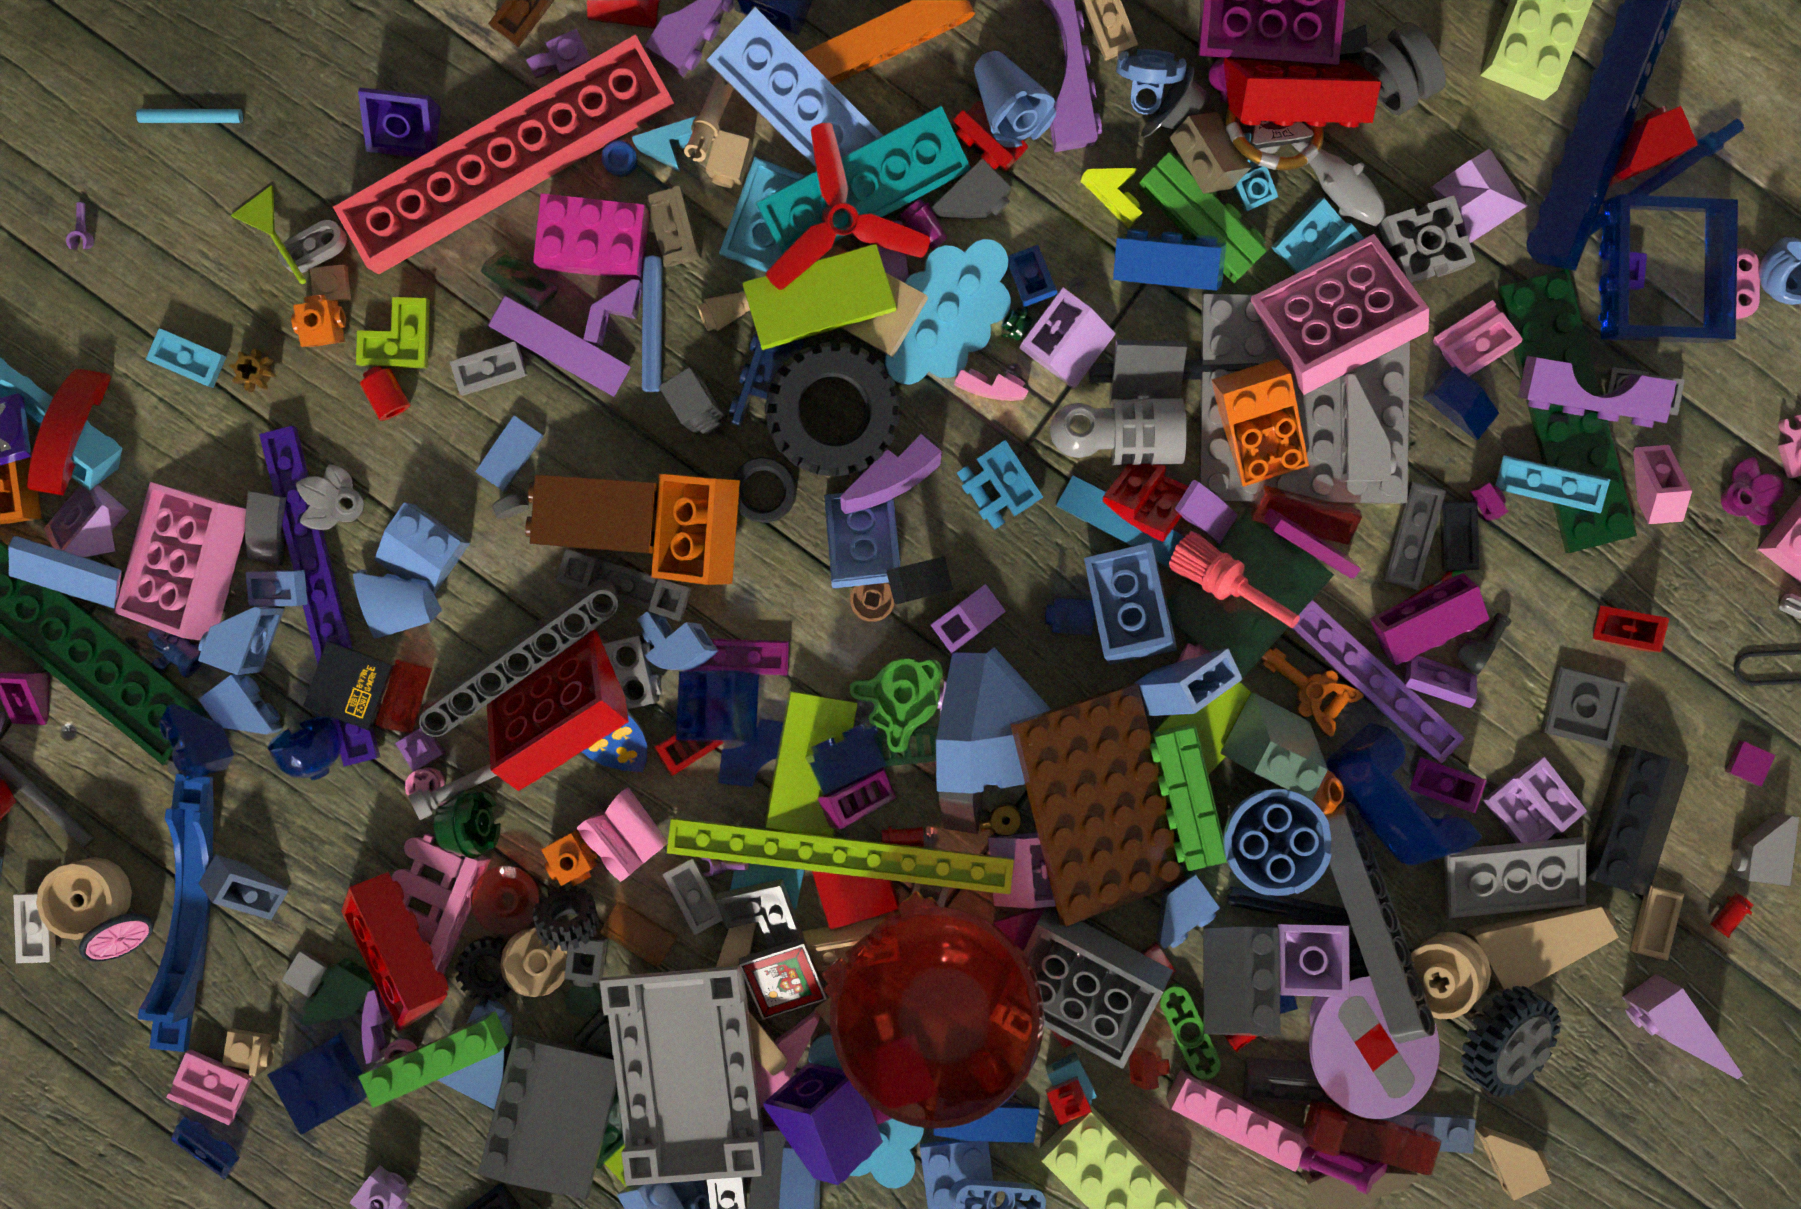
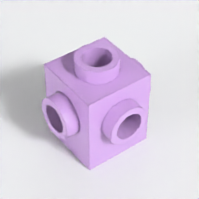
M379 1165L350 1201V1204L357 1209H406L409 1203L405 1199L412 1189L407 1186L406 1181L400 1175L393 1172L389 1173Z

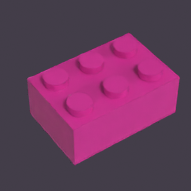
M541 193L533 263L542 270L643 281V258L646 255L650 212L643 204Z

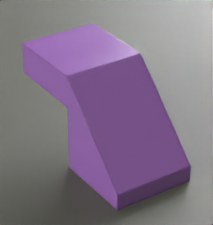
M631 279L591 305L584 334L586 342L603 347L610 313L637 319L643 292V284L639 280Z

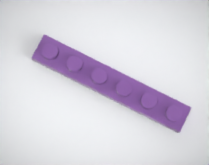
M1308 599L1297 611L1296 614L1300 616L1298 623L1293 628L1288 627L1357 690L1363 693L1368 700L1434 760L1442 764L1465 739L1410 688L1405 687V683L1312 599Z

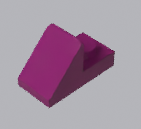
M1420 757L1409 790L1476 813L1487 780Z

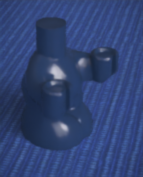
M154 627L149 631L148 637L154 641L153 648L163 653L161 658L157 657L152 662V666L161 673H165L169 666L174 663L178 666L179 673L183 677L189 678L203 664V662L198 661L201 653L198 649L199 645L191 643L187 638H181Z

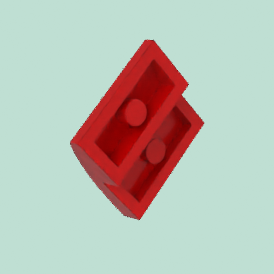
M1127 464L1103 496V502L1129 524L1163 542L1182 517L1175 508L1189 486L1166 477V466L1162 464Z
M812 871L830 929L863 921L900 908L892 880Z

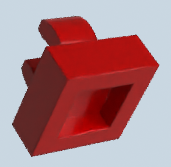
M1077 1076L1045 1090L1060 1125L1092 1112Z

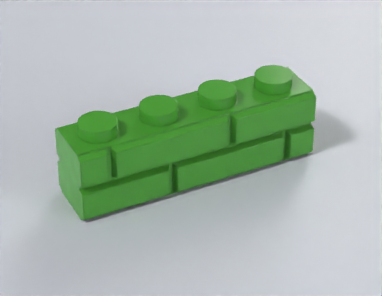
M1170 151L1140 181L1138 187L1190 240L1196 241V236L1201 235L1214 236L1218 238L1217 243L1226 244L1223 273L1233 283L1268 250L1264 246L1266 243L1264 237L1254 228L1248 230L1239 221L1242 217L1234 206L1229 203L1224 206L1215 197L1217 192L1203 194L1179 154L1175 156Z
M1189 723L1154 732L1155 742L1149 745L1153 762H1160L1163 775L1157 777L1161 795H1168L1171 808L1165 809L1170 830L1177 829L1179 841L1173 843L1178 863L1185 862L1188 871L1226 863L1223 835L1196 726L1194 723Z

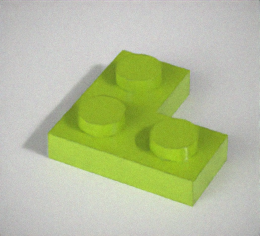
M392 297L391 331L357 330L356 365L366 367L428 368L430 300L427 298Z

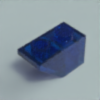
M176 704L167 706L159 721L160 732L165 740L169 739L173 749L172 758L177 770H182L186 781L227 769L234 757V753L222 725Z

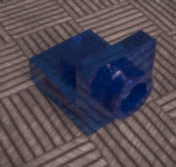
M1053 598L1052 604H1046L1045 625H1051L1050 632L1092 635L1093 601Z

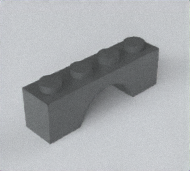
M690 367L659 386V389L681 424L698 436L705 434L707 437L723 427L721 421L725 420L727 416L707 384L703 380H699Z

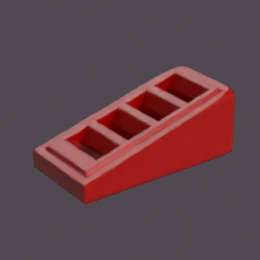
M711 710L655 745L653 749L670 776H673L731 739L714 710ZM706 722H708L717 737L713 742L702 726ZM691 731H697L705 747L700 749L691 735ZM684 737L693 751V754L690 756L687 755L679 742V739ZM672 745L682 761L676 764L666 747Z

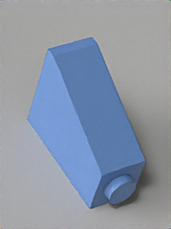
M1226 648L1154 669L1135 683L1139 686L1145 715L1159 716L1195 714L1243 678L1229 649Z
M488 1000L486 1002H479L474 1007L467 1023L496 1010L510 1042L499 1053L440 1078L438 1081L495 1110L511 1050L513 1015L506 1012V1007L501 1003Z

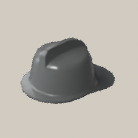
M1189 66L1186 68L1183 80L1172 84L1160 107L1145 124L1141 132L1142 137L1145 138L1151 135L1160 126L1177 130L1188 116L1204 113L1210 101V95L1193 79V67Z

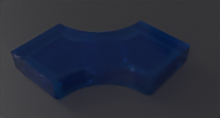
M761 718L756 733L748 742L734 748H723L718 783L753 787L755 777L761 767L777 758L783 721Z

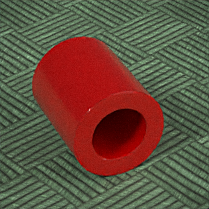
M376 366L363 373L364 379L360 382V386L379 421L391 419L403 413L411 406L390 368L383 369L382 366Z

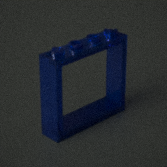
M1620 194L1604 200L1603 216H1600V222L1603 225L1602 242L1599 248V256L1602 260V276L1599 280L1601 312L1598 317V321H1601V340L1720 343L1736 339L1738 199ZM1630 209L1706 212L1704 327L1629 325Z

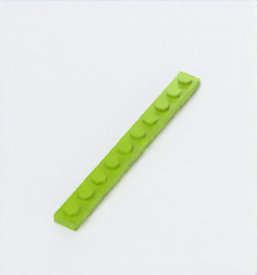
M681 818L670 819L667 845L668 854L1009 895L1011 893L1014 858Z

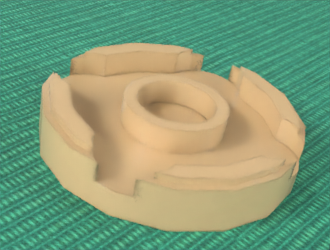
M536 927L521 930L509 939L503 949L500 962L502 976L509 988L520 995L530 997L548 995L560 987L564 981L568 951H561L560 945H558L556 950L550 949L549 944L547 946L543 945L541 939L538 938Z

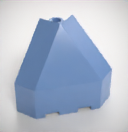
M995 647L987 653L952 652L936 737L938 792L977 793L984 791V785H998L1000 788L1025 784L1010 723L1052 709Z

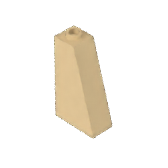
M1586 902V905L1563 907L1503 920L1466 930L1468 937L1480 945L1488 957L1491 978L1501 993L1507 988L1512 990L1513 986H1525L1528 988L1619 938L1613 928L1617 924L1611 912L1606 907L1602 908L1592 902Z

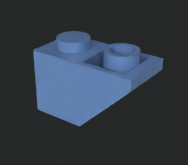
M244 674L230 675L198 699L218 727L260 734H271L283 729L278 721L280 719L278 712L271 704H265L258 694L260 689L257 683L250 676H245Z
M1188 871L1184 874V882L1163 890L1156 938L1164 949L1169 945L1174 948L1183 943L1188 938L1187 932L1197 925L1203 927L1210 923L1216 917L1214 912L1220 909L1193 871Z

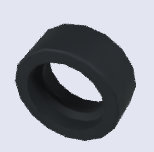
M758 457L748 460L737 469L732 478L733 480H740L738 511L741 515L754 522L769 523L780 520L789 513L795 503L797 487L794 476L785 465L775 459ZM760 470H767L777 474L782 480L784 487L783 498L780 503L773 509L766 511L751 507L745 500L743 492L747 478Z

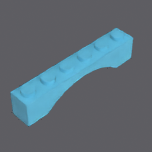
M0 358V398L19 393L25 401L26 417L40 428L54 396L47 394L36 386L30 378L22 376ZM87 420L71 457V460L76 465L71 478L90 491L119 469L122 447L113 438L104 435L90 425Z

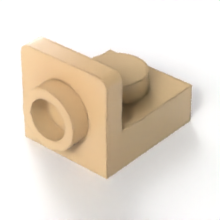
M230 1029L227 1031L222 1065L249 1069V1075H259L271 1065L274 1057V1047L271 1046L272 1035Z

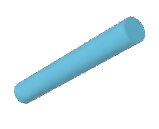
M137 109L136 112L139 123L243 122V112L241 109Z

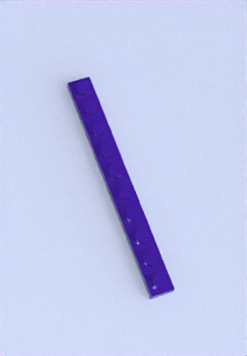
M289 426L261 433L259 436L274 495L287 497L282 527L293 570H304L308 604L303 605L317 664H319L327 641H332L351 649L353 647L323 530L311 529L300 523L302 515L310 505L300 496L296 483L309 477L297 427ZM331 717L343 766L380 757L373 725L370 730H366Z

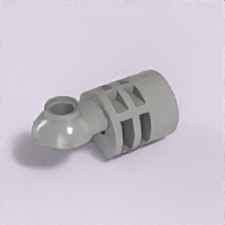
M1153 398L1148 400L1112 399L1110 408H1093L1088 404L1082 403L1069 404L1057 411L1051 420V439L1059 451L1070 457L1082 458L1091 456L1098 450L1112 449L1110 454L1112 465H1140L1145 463L1182 464L1184 463L1186 453V411L1183 398ZM1075 422H1081L1087 426L1088 431L1081 434L1076 433L1070 428V425Z

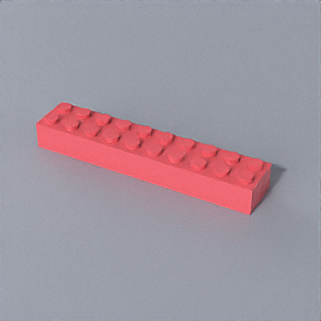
M635 34L335 205L333 208L366 267L377 274H381L671 109L675 104Z

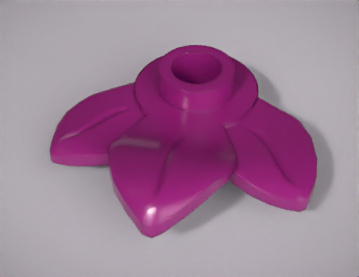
M1755 457L1747 458L1738 463L1733 469L1732 484L1723 491L1721 505L1727 513L1738 517L1745 516L1755 525L1763 526L1770 524L1776 520V515L1771 505L1782 497L1784 482L1773 474L1761 475L1757 459Z

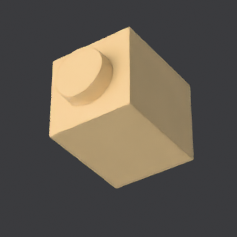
M719 131L718 136L713 140L706 166V172L709 177L713 178L712 182L726 188H732L733 184L743 185L753 148L750 138Z

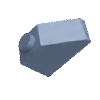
M217 854L198 883L212 903L272 920L288 893L286 887L246 863Z

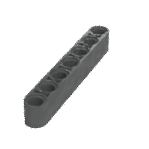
M606 579L593 582L434 694L424 703L419 719L421 730L426 735L432 737L446 734L611 618L618 608L619 593L616 585ZM598 594H607L611 597L612 601L601 605L594 600V597ZM576 613L581 615L584 620L579 624H572L567 621L566 617ZM543 633H549L556 640L546 644L540 641L538 637ZM522 653L527 656L528 660L524 663H518L512 660L511 655ZM495 673L500 677V680L489 682L483 675ZM465 692L471 695L473 699L461 701L457 698L456 694ZM439 712L444 715L445 719L440 721L433 720L429 713Z
M1351 802L1338 805L1333 813L1324 814L1329 822L1331 833L1330 853L1332 855L1329 864L1389 1032L1398 1044L1433 1036L1435 1033V1021L1359 811Z

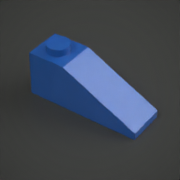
M938 1090L933 1120V1135L965 1141L1034 1143L1039 1107Z

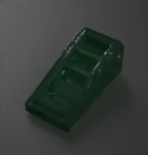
M939 725L917 727L912 732L910 737L916 736L918 755H911L909 741L908 747L904 751V757H898L897 752L890 750L891 758L884 759L882 740L887 739L886 731L871 733L875 768L935 762L936 737ZM923 735L930 736L932 753L925 754Z

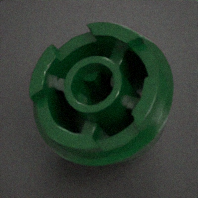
M469 789L439 805L434 817V831L439 845L444 850L474 859L485 854L487 849L496 847L500 836L501 824H494V814L491 807L497 805L492 796L486 792H477Z

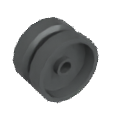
M1405 22L1388 34L1387 40L1379 38L1361 51L1362 67L1381 81L1378 100L1394 115H1402L1418 104V98L1427 100L1445 87L1446 75L1440 56L1429 37L1414 23Z

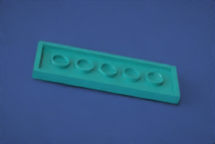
M942 106L924 113L841 157L848 185L846 203L852 205L857 210L858 215L871 213L883 217L971 170ZM817 170L755 202L781 254L810 226L822 223L823 210L828 206L821 196ZM838 209L833 214L832 220L836 228L841 229L847 224L848 216L843 209ZM836 235L834 242L847 235Z

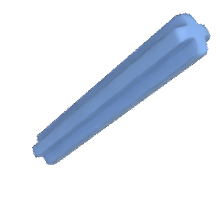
M645 256L643 258L642 389L645 392L661 391L659 386L662 380L663 262L659 256Z

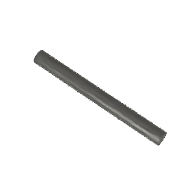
M0 753V772L82 847L86 848L93 842L95 838Z

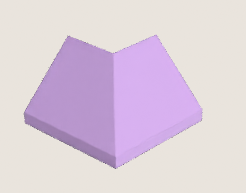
M1491 149L1469 160L1430 187L1438 200L1455 195L1463 220L1456 228L1462 237L1468 236L1470 243L1527 206Z
M80 484L44 527V530L53 548L83 558L114 552L112 531L129 510L101 486L97 485L89 491Z
M1278 924L1280 995L1350 997L1349 926Z

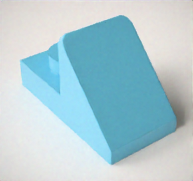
M697 116L632 136L633 143L639 152L681 173L673 147L685 148L692 134L691 125Z

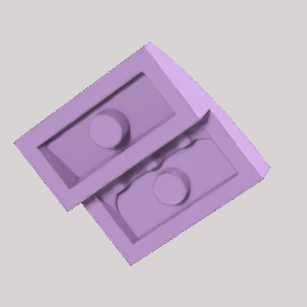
M1545 757L1537 759L1516 773L1483 799L1516 843L1548 840L1556 832H1564L1587 812Z

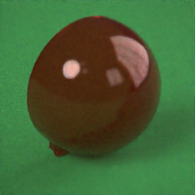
M915 891L897 907L901 913L900 915L892 911L871 930L870 934H866L845 952L846 957L849 959L848 962L840 957L822 973L823 978L828 983L824 991L831 999L830 1027L836 1055L845 1075L859 1094L877 1110L902 1123L922 1128H952L965 1125L992 1113L1007 1102L1028 1078L1035 1065L1043 1039L1045 1021L1044 1002L1035 971L1021 948L1009 935L984 918L962 910L940 907L933 897H928L925 900L918 891Z

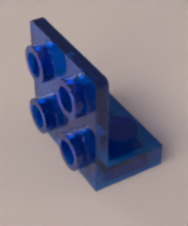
M862 723L843 732L844 740L836 743L834 738H830L811 747L813 754L805 758L823 795L886 766L873 737V734L879 732L876 725L867 728L866 724Z

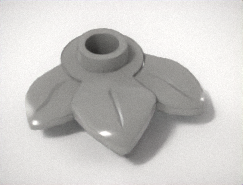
M329 464L324 478L318 476L307 477L296 483L300 496L310 505L300 519V523L308 528L328 530L339 521L351 522L356 520L363 512L364 502L362 496L353 489L350 474L339 466ZM343 499H349L352 501L353 506L349 510H343L339 503Z

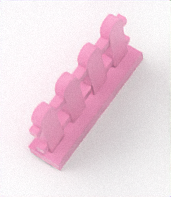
M425 834L423 838L415 837L406 841L404 851L408 857L414 859L411 870L400 869L395 871L392 875V880H397L403 889V903L407 911H413L419 924L417 932L422 942H431L430 947L434 956L432 963L436 971H441L445 975L491 859L484 855L471 859L446 851L441 846L433 843L435 840L434 836ZM424 865L445 873L441 884L421 875ZM455 878H456V882H455V884H454V887H453V889H451V887H452V885H453V882H454V880H455ZM412 896L432 905L429 915L408 906ZM442 910H444V912H443V914H442V917H441V919H440V921H439V917H440V915H441V912H442Z

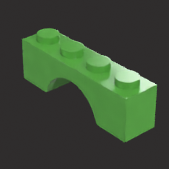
M495 1010L462 1025L451 1033L422 1047L408 1052H401L370 1066L358 1077L372 1108H375L495 1055L510 1041Z

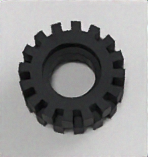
M573 885L567 891L565 886H559L560 892L557 893L553 889L547 891L548 898L542 895L539 898L540 904L535 903L533 907V919L538 938L541 939L542 944L545 946L549 944L550 949L556 950L558 945H560L561 951H568V945H573V949L580 948L578 942L582 941L584 944L590 942L589 936L594 937L597 933L596 928H599L596 904L591 893L587 894V890L584 888L577 891V886ZM566 914L577 915L575 918L569 921H555L560 916Z
M491 935L485 936L483 939L479 938L468 945L458 957L459 962L455 965V971H458L459 974L455 977L457 983L462 982L463 986L460 989L463 993L466 990L471 993L469 997L473 1000L479 997V1002H486L488 999H491L492 1002L498 1000L501 996H505L511 990L502 976V971L498 979L486 981L478 975L476 970L478 960L484 956L494 957L499 963L501 962L502 952L507 944L502 941V937L492 938Z

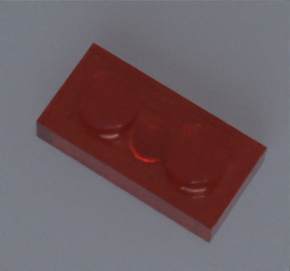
M396 659L375 724L381 728L412 733L432 668Z

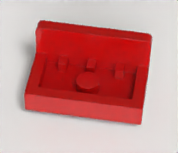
M977 101L967 113L962 110L953 120L958 128L955 134L969 147L973 143L983 151L980 157L993 170L1000 167L1007 173L1028 149V145L1023 140L1021 141L1023 145L1019 147H1005L996 141L991 133L985 108L981 101Z

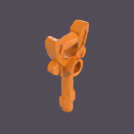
M1264 645L1257 654L1258 657L1264 660L1262 665L1273 673L1277 670L1300 688L1297 693V699L1301 701L1297 706L1298 713L1305 717L1312 715L1319 729L1330 737L1334 736L1336 730V722L1334 720L1346 704L1359 701L1364 697V694L1359 690L1337 683L1338 675L1332 670L1325 671L1322 675L1315 673L1307 677L1285 660L1286 655L1277 648L1272 650L1267 645ZM1334 691L1337 695L1322 712L1320 710L1322 700L1326 695Z

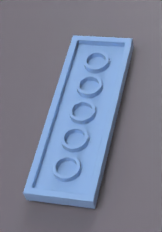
M756 7L749 12L706 60L815 168L816 164L810 131L814 125L819 123L832 124L841 157L883 136Z

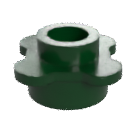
M1019 307L1016 311L1012 309L1006 315L1001 325L1004 328L1001 333L1003 338L1007 336L1018 341L1025 335L1033 320L1027 315V308L1021 309Z

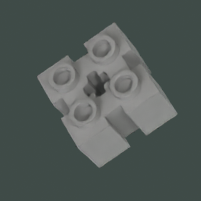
M1455 195L1428 203L1417 211L1418 216L1413 208L1388 216L1378 224L1385 249L1390 250L1394 248L1397 256L1395 263L1412 285L1425 282L1435 276L1434 269L1437 277L1465 269L1476 262L1468 236L1459 238L1456 226L1461 224L1463 220ZM1422 237L1423 241L1429 240L1431 246L1428 249L1422 245Z

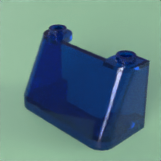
M1369 723L1327 760V769L1333 772L1343 785V797L1356 806L1361 818L1400 862L1407 865H1418L1461 853L1482 838L1474 826L1464 818L1453 817L1450 814H1446L1443 818H1434L1428 813L1423 812L1394 778L1392 773L1404 762L1406 751L1401 740L1390 728Z

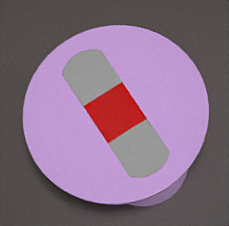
M1370 976L1350 981V997L1315 996L1309 1015L1311 1025L1309 1053L1315 1076L1326 1094L1349 1112L1371 1119L1394 1117L1415 1106L1427 1093L1437 1072L1440 1044L1436 1024L1433 1036L1401 1044L1395 1042L1389 1032Z

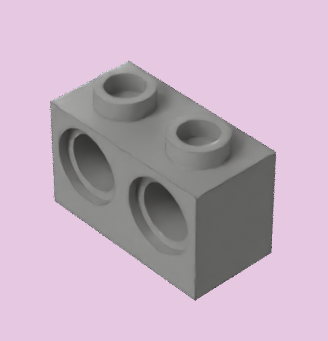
M643 635L603 644L625 695L627 709L658 702L657 695L662 694L661 683L658 674H652L650 661L645 656L653 648L647 641L645 642ZM626 646L633 648L636 652V661L631 666L624 664L620 658L621 650ZM632 680H638L644 687V694L640 699H635L628 693V685Z

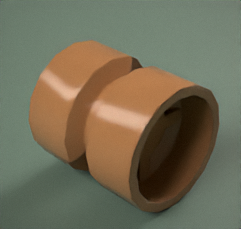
M889 583L854 586L850 594V605L853 612L867 622H877L885 619L895 606Z

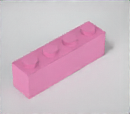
M1182 1068L1166 1097L1172 1110L1296 1172L1304 1149L1311 1143L1303 1129L1206 1080L1197 1078L1194 1074Z

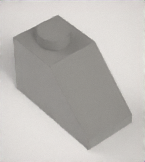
M1777 812L1738 842V849L1734 852L1732 858V866L1735 870L1734 876L1753 882L1790 886L1799 817Z

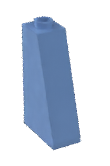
M786 1139L783 1147L779 1209H820V1180L812 1177Z

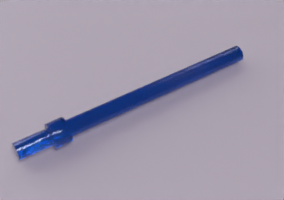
M1736 118L1716 133L1711 131L1699 139L1697 146L1563 238L1565 245L1572 249L1705 156L1711 157L1724 148L1725 142L1744 130L1742 121Z

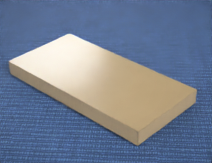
M833 244L832 248L818 260L846 253L847 251ZM886 273L897 311L844 326L840 329L893 358L924 307L928 297L926 294Z

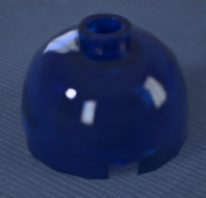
M328 716L299 723L302 729L291 734L288 728L271 740L267 748L273 762L280 771L293 778L302 779L310 777L311 780L320 779L330 772L329 767L336 762L341 753V741L333 720Z

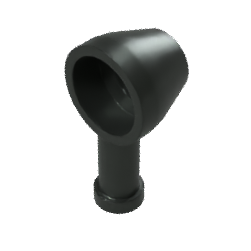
M1496 613L1494 621L1483 640L1467 637L1456 656L1467 669L1478 675L1491 657L1497 642L1506 627L1510 626L1512 620L1501 613Z

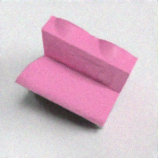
M628 787L615 797L606 811L595 813L577 827L584 841L601 857L605 867L620 882L668 844L667 839Z

